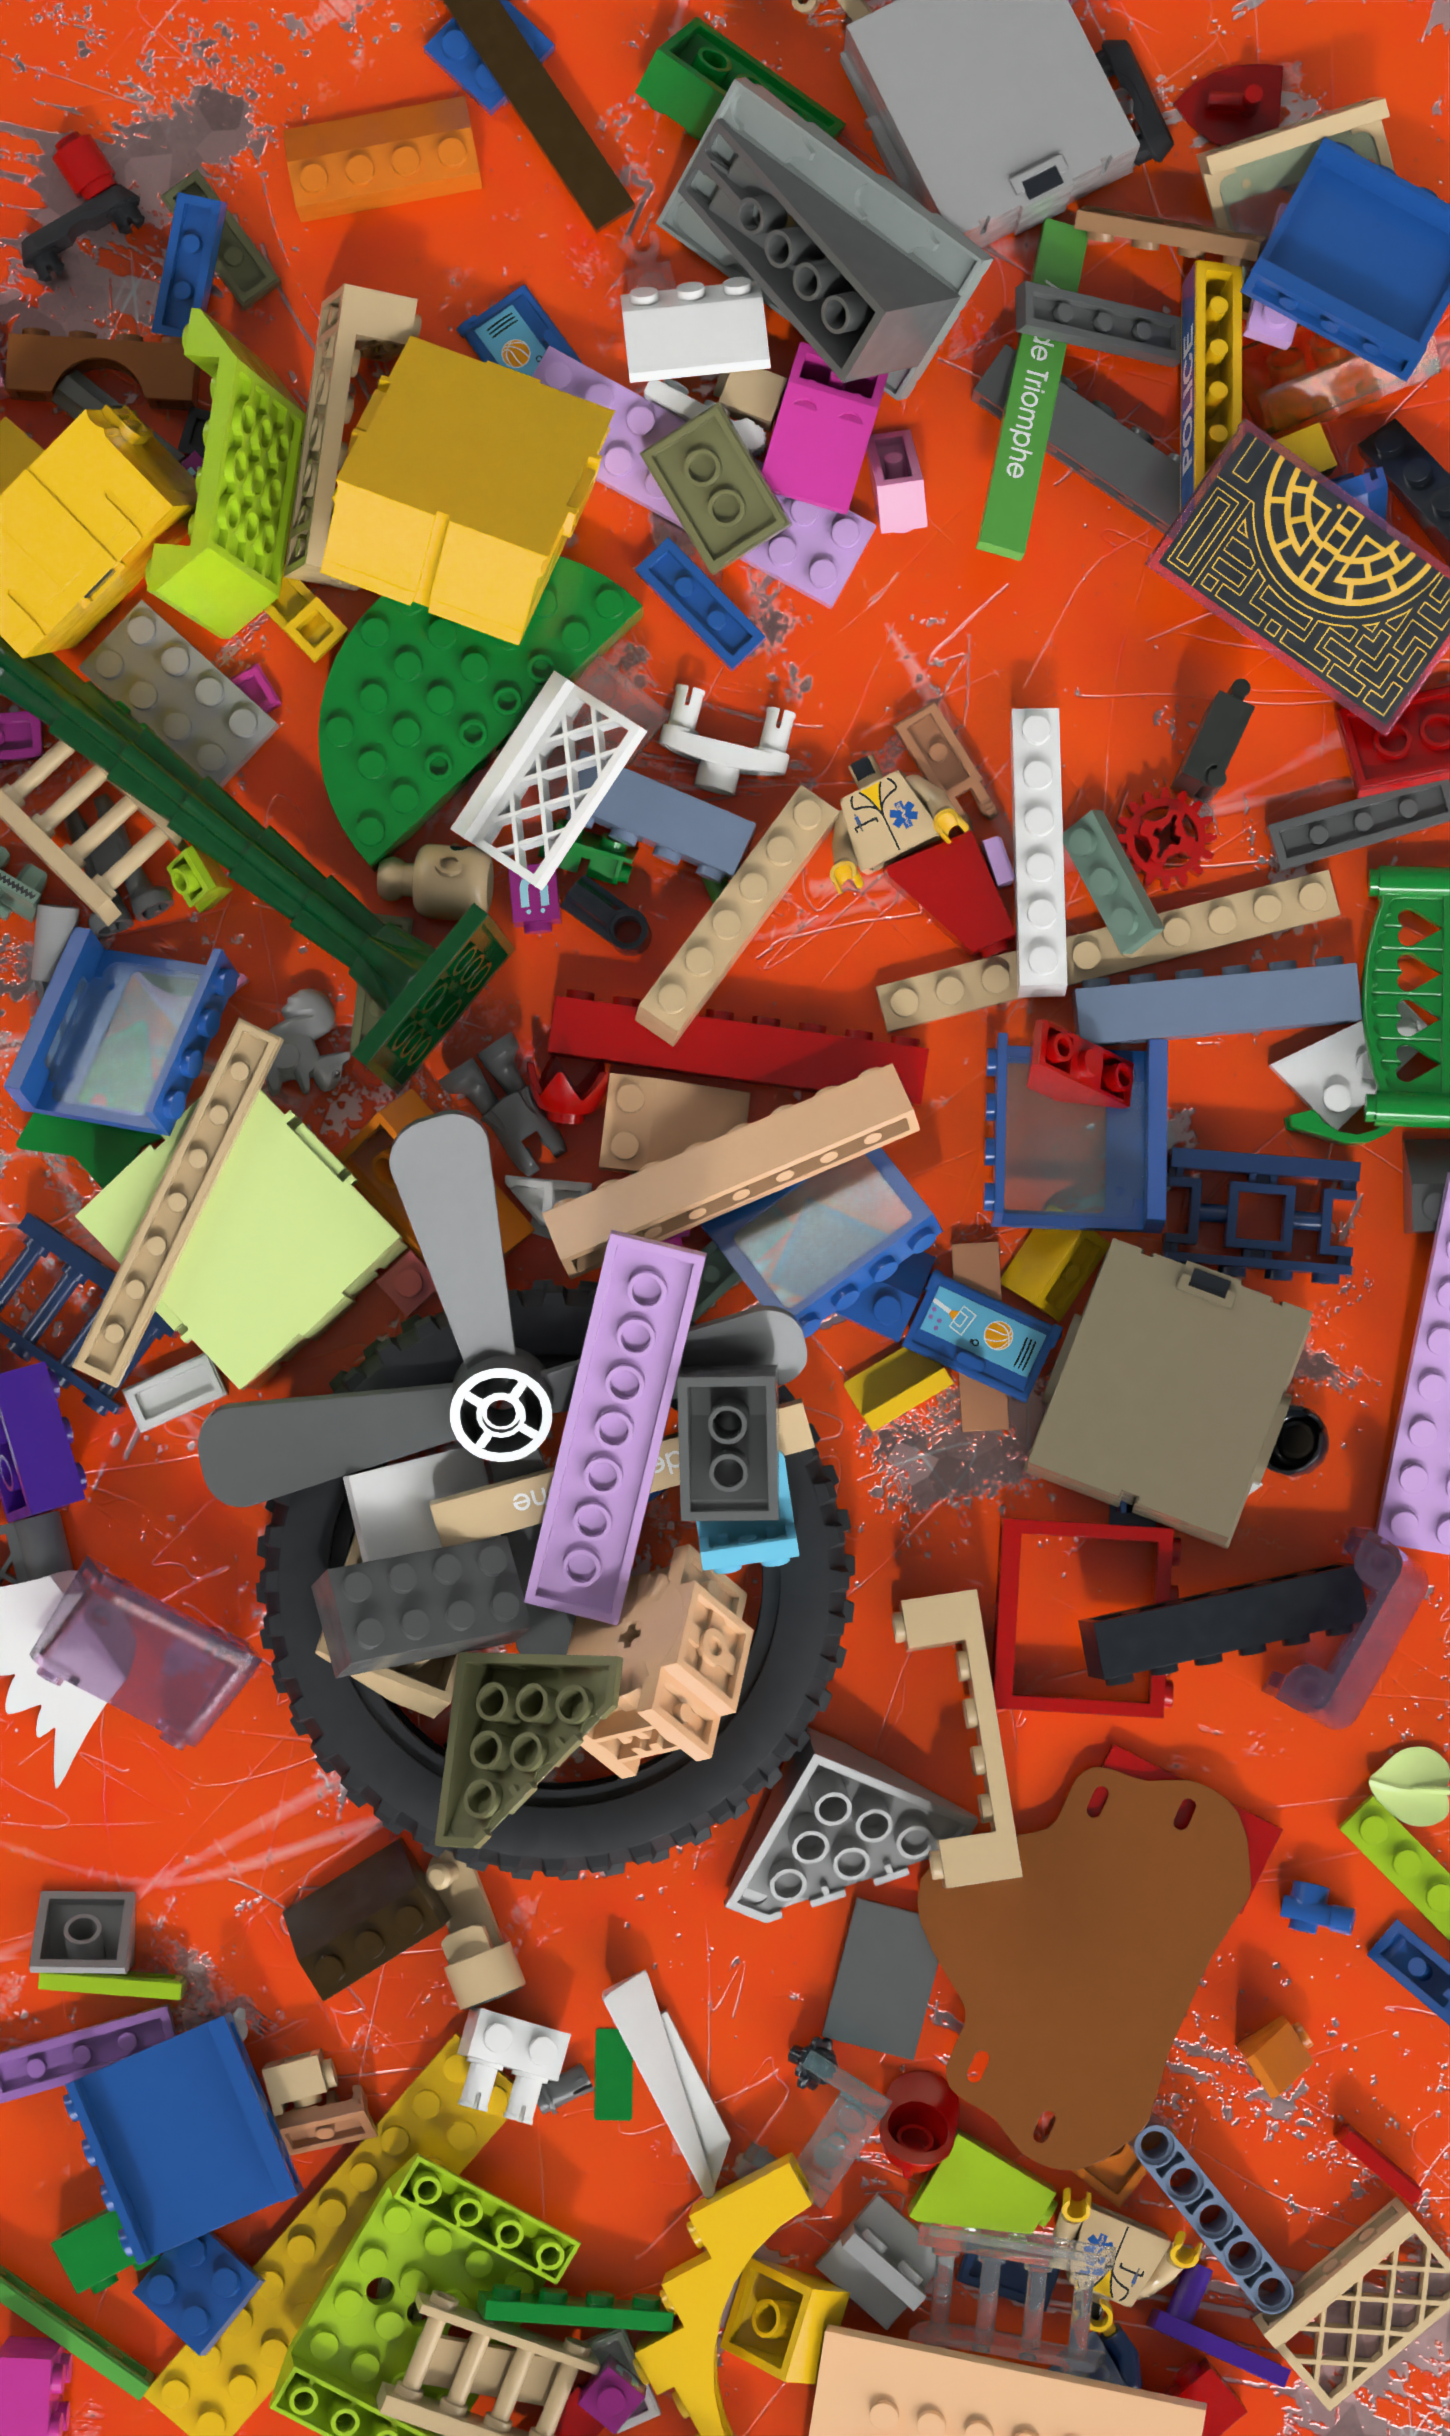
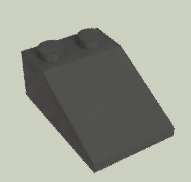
M778 1365L681 1366L677 1376L681 1521L779 1520Z

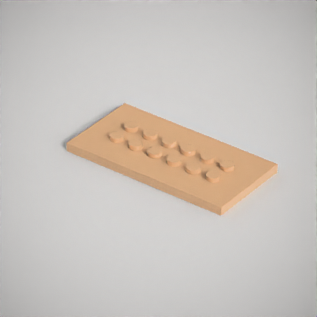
M828 2324L824 2335L809 2436H1202L1207 2403Z

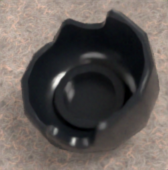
M1289 1406L1268 1462V1469L1286 1476L1298 1477L1313 1472L1324 1462L1329 1451V1435L1327 1427L1317 1413L1303 1406Z

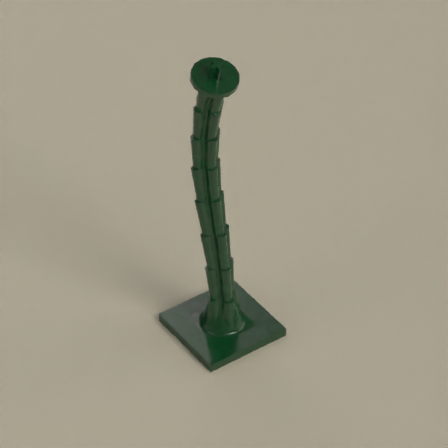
M0 636V693L50 726V734L109 773L107 775L109 781L169 822L166 826L167 828L231 871L228 875L229 878L292 921L289 925L291 928L350 968L349 975L384 1012L351 1054L384 1084L399 1094L515 951L513 945L490 915L473 903L437 949L391 922L385 925L332 875L326 878L271 825L267 828L262 826L209 775L204 779L150 727H147L145 730L141 728L92 681L85 683L52 652L23 659Z

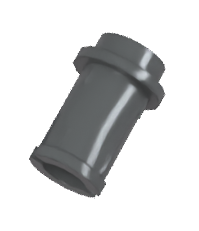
M580 2062L561 2073L558 2081L548 2080L547 2084H542L537 2104L543 2115L550 2111L555 2115L558 2113L556 2108L579 2096L594 2091L582 2063Z

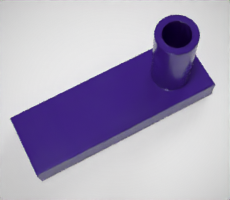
M1198 2263L1191 2268H1184L1166 2312L1152 2308L1145 2326L1284 2388L1291 2369L1192 2325L1213 2270Z

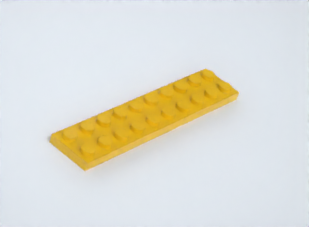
M457 2031L376 2124L378 2136L364 2139L358 2144L254 2264L252 2268L266 2281L207 2355L199 2356L185 2344L143 2395L188 2436H233L272 2392L290 2343L386 2180L416 2153L459 2175L507 2120V2118L503 2117V2114L506 2112L514 2081L500 2070L497 2071L487 2112L458 2104L471 2062L466 2061V2056L457 2054L462 2035Z

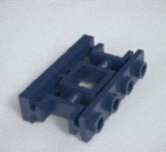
M1175 1147L1168 1150L1167 1187L1189 1189L1186 1234L1162 1233L1161 1256L1185 1265L1188 1260L1199 1265L1218 1266L1217 1272L1231 1277H1246V1269L1265 1270L1264 1279L1292 1281L1293 1273L1312 1274L1311 1283L1339 1285L1340 1276L1347 1277L1352 1275L1351 1257H1353V1247L1330 1246L1333 1200L1350 1202L1357 1200L1356 1186L1357 1182L1360 1181L1361 1162ZM1184 1170L1247 1175V1182H1227L1226 1205L1201 1203L1202 1179L1183 1177ZM1278 1178L1340 1182V1190L1321 1189L1319 1212L1296 1211V1186L1277 1185ZM1239 1193L1283 1196L1279 1241L1236 1238ZM1199 1222L1223 1223L1222 1248L1241 1249V1257L1178 1252V1244H1198ZM1293 1229L1318 1231L1316 1255L1335 1257V1264L1272 1259V1252H1292Z

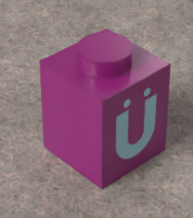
M540 864L527 865V869L535 873ZM508 868L515 928L524 927V934H543L552 932V924H562L557 869L541 891Z
M609 2354L600 2365L598 2375L593 2374L580 2389L578 2405L615 2435L644 2400L646 2386L635 2374Z

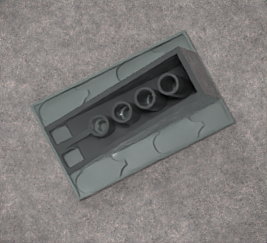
M746 77L733 80L655 223L729 278L746 277L751 281H755L761 287L763 303L791 322L843 383L889 373L884 391L896 400L909 397L917 384V380L921 378L939 349L938 346L944 341L960 315V311L963 310L981 281L982 275L986 273L994 260L993 257L937 212L931 213L888 177L874 172L814 122L805 121L762 85L754 84Z

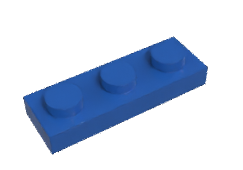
M181 192L177 193L151 332L182 337L185 325L189 324L191 308H200L207 314L227 209L226 202Z
M669 537L635 568V573L731 672L766 640V636Z

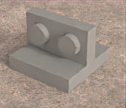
M877 2192L815 2262V2267L835 2285L850 2292L849 2297L887 2330L907 2306L915 2311L927 2297L924 2287L949 2260V2255Z

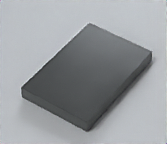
M856 1897L822 2030V2037L914 2060L939 1963L921 1926L919 1912Z

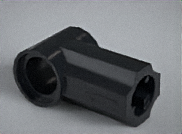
M585 874L574 883L560 905L564 911L610 943L620 954L625 956L642 954L651 942L652 932L643 914L638 910L630 908ZM633 921L640 924L642 927L641 934L636 941L623 943L617 939V931L623 923Z

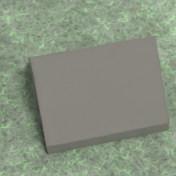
M41 1891L29 1964L30 1973L126 1974L135 1965V1892Z

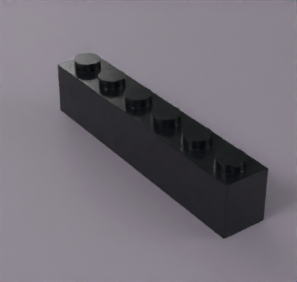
M1339 1562L1078 1620L1088 1676L1105 1680L1107 1686H1114L1133 1682V1673L1150 1670L1151 1676L1179 1671L1178 1663L1194 1660L1195 1666L1215 1664L1223 1661L1222 1653L1238 1650L1239 1656L1263 1653L1267 1651L1266 1643L1280 1640L1283 1646L1307 1643L1311 1641L1309 1634L1325 1630L1326 1636L1351 1633L1354 1631L1353 1624L1368 1621L1369 1618L1359 1564Z

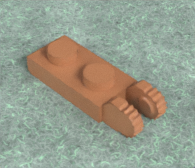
M934 701L893 726L923 777L945 791L955 811L968 824V831H974L972 821L956 799L965 792L971 791L980 812L988 820L998 816L999 813L981 784L983 781L982 777ZM957 825L962 834L966 833L959 825Z

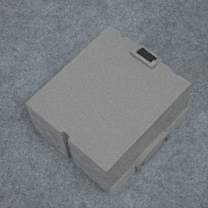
M896 0L846 25L844 50L840 53L842 58L839 61L868 117L864 121V126L867 132L872 130L871 139L892 181L931 213L937 212L980 248L1011 233L1017 236L1043 223L1045 218L1051 219L1065 212L1067 205L1134 172V161L1140 143L1068 0Z

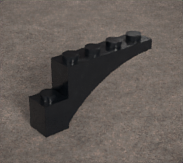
M1394 418L1358 444L1359 454L1370 467L1383 466L1388 487L1415 519L1450 568V474Z

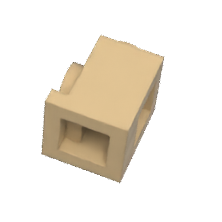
M322 2048L268 2062L262 2069L274 2116L283 2114L288 2107V2102L293 2101L295 2108L322 2101V2093L327 2092L329 2088L338 2086V2078L332 2058L324 2060Z

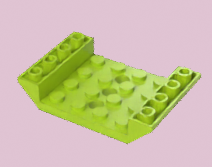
M191 308L189 324L185 325L182 333L184 355L212 377L210 393L213 400L210 419L206 421L203 428V442L205 445L203 465L198 469L195 479L196 491L198 493L195 514L191 515L188 524V536L191 542L190 546L154 543L152 558L148 560L145 568V580L148 592L217 637L230 639L279 598L306 413L268 364L203 310Z
M416 2153L386 2180L290 2343L269 2402V2408L322 2436H444L381 2414L376 2402L382 2382L396 2386L397 2381H403L427 2320L425 2318L424 2320L414 2321L407 2316V2310L410 2304L414 2302L417 2292L430 2296L433 2290L445 2292L456 2297L459 2300V2306L478 2312L476 2309L478 2291H492L494 2284L515 2285L522 2288L521 2293L539 2294L540 2288L544 2286L546 2280L556 2285L558 2284L580 2247V2240ZM384 2277L392 2282V2289L387 2297L372 2299L366 2294L368 2284L375 2278ZM504 2321V2322H507V2323H510V2324H513V2325H516V2326H519V2327H520V2325H521V2323H522V2322ZM445 2324L442 2335H448L452 2324ZM490 2338L489 2343L491 2344H497L502 2346L509 2345ZM422 2384L421 2389L424 2390V2396L441 2401L442 2396H448L450 2391L447 2388ZM469 2393L465 2403L469 2407L468 2411L471 2410L480 2394Z

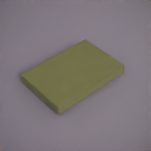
M717 402L639 453L708 570L713 575L793 525L721 403Z

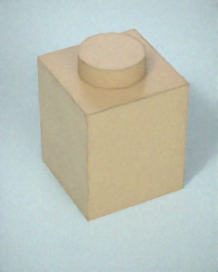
M765 369L720 373L713 395L720 398L719 403L730 412L729 417L737 420L748 418L754 421L755 425L759 424V427L764 428L763 430L771 432L782 404L788 378Z

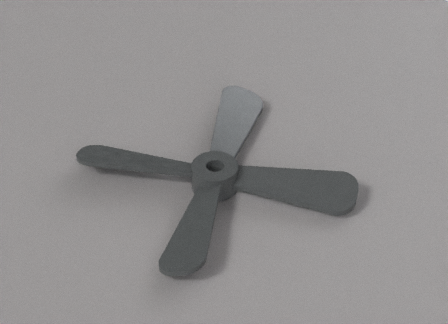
M445 1110L412 1121L396 1136L389 1158L391 1174L464 1361L457 1370L453 1383L228 1403L216 1408L207 1416L200 1429L198 1454L207 1487L223 1503L234 1507H249L456 1439L472 1454L491 1461L494 1483L547 1469L539 1446L549 1433L552 1413L569 1411L580 1359L546 1369L531 1353L515 1347L489 1138L484 1125L474 1115L461 1110ZM758 1306L690 1326L680 1367L778 1365V1386H781L795 1379L804 1369L807 1362V1345L802 1326L791 1312L776 1306ZM677 1382L672 1399L678 1398ZM497 1400H505L510 1402L513 1407L501 1410L490 1406V1404ZM542 1523L501 1534V1536L507 1535L524 1599ZM526 1603L532 1627L515 1641L519 1653L566 1655L576 1615Z

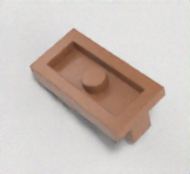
M353 2085V2097L350 2100L340 2101L336 2091L331 2090L326 2094V2105L318 2107V2105L293 2108L281 2115L274 2116L290 2156L377 2137V2127L368 2112L367 2096L361 2085Z

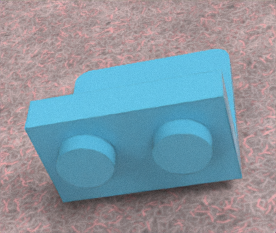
M779 1450V1520L696 1521L703 1571L713 1569L714 1573L728 1574L740 1570L742 1565L761 1562L763 1566L774 1567L788 1563L792 1557H799L785 1457L781 1450Z

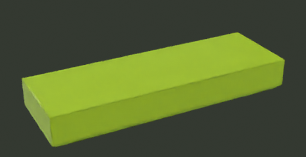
M128 1971L126 1974L39 1973L38 1989L181 2000L186 1995L188 1977H185V1975Z

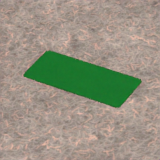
M599 2028L596 2030L594 2118L596 2120L630 2121L632 2119L633 2057L618 2029Z

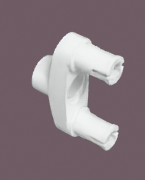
M683 684L676 685L668 724H663L658 743L667 750L699 764L694 782L695 787L717 794L734 796L740 774L755 776H781L786 774L790 755L786 754L793 722L796 719V713L784 710L780 728H777L776 723L780 708L767 707L759 747L755 746L752 749L700 736L695 729L702 700L706 692L693 687L690 703L685 705L689 686Z

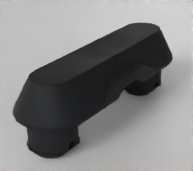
M1104 40L1102 50L1095 53L1107 79L1116 75L1121 87L1130 93L1134 102L1133 114L1140 127V134L1136 135L1140 147L1134 164L1141 166V164L1151 159L1160 163L1173 147L1174 141L1135 54L1127 40Z
M118 184L42 227L21 242L23 266L29 269L33 268L40 281L48 282L53 280L50 272L54 271L59 276L62 274L65 266L57 254L73 246L76 238L87 231H98L113 221L121 234H131V224H134L137 229L142 227L145 217L137 207L140 197L121 184Z

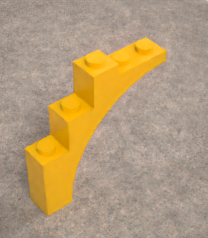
M792 2152L714 2193L713 2197L709 2199L703 2198L692 2204L689 2213L691 2221L687 2222V2228L696 2246L699 2249L705 2246L707 2251L665 2272L661 2284L663 2290L660 2291V2297L667 2312H674V2316L678 2315L680 2318L673 2322L672 2332L655 2331L638 2341L634 2353L636 2358L633 2359V2365L639 2379L645 2386L651 2383L657 2396L673 2387L676 2391L672 2392L674 2403L684 2419L691 2417L699 2432L695 2436H735L725 2414L718 2381L717 2340L722 2313L735 2281L755 2251L781 2225L813 2204L815 2193Z

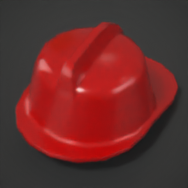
M914 2070L900 2075L890 2084L884 2100L879 2125L880 2141L883 2144V2151L889 2162L903 2171V2178L910 2179L914 2173L927 2172L949 2157L954 2146L960 2114L959 2098L943 2077L929 2071Z

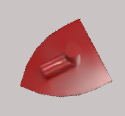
M1269 64L1235 65L1213 72L1189 87L1173 103V106L1191 128L1206 140L1219 147L1279 128L1283 66Z

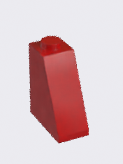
M971 830L950 839L952 841L950 844L942 842L884 868L883 874L886 881L970 957L981 953L985 960L1010 949L1007 941L1013 939L1016 932Z

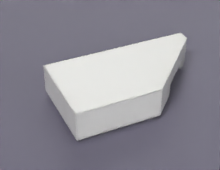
M505 1175L507 1187L537 1223L545 1228L547 1226L542 1216L543 1212L552 1209L561 1200L578 1198L592 1192V1183Z

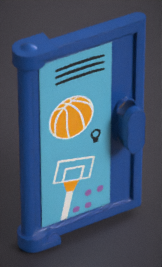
M525 284L478 317L473 315L462 322L456 329L462 338L465 337L482 362L486 363L488 360L531 377L549 346L582 363Z
M934 1269L928 1276L929 1281L925 1288L926 1294L903 1341L902 1347L1026 1403L1051 1348H1055L1057 1341L1062 1336L1063 1327L1055 1323L1051 1325L949 1278L938 1269Z

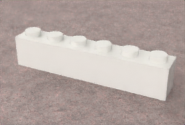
M1059 708L1012 709L1010 719L1017 995L1018 998L1065 997L1068 984Z

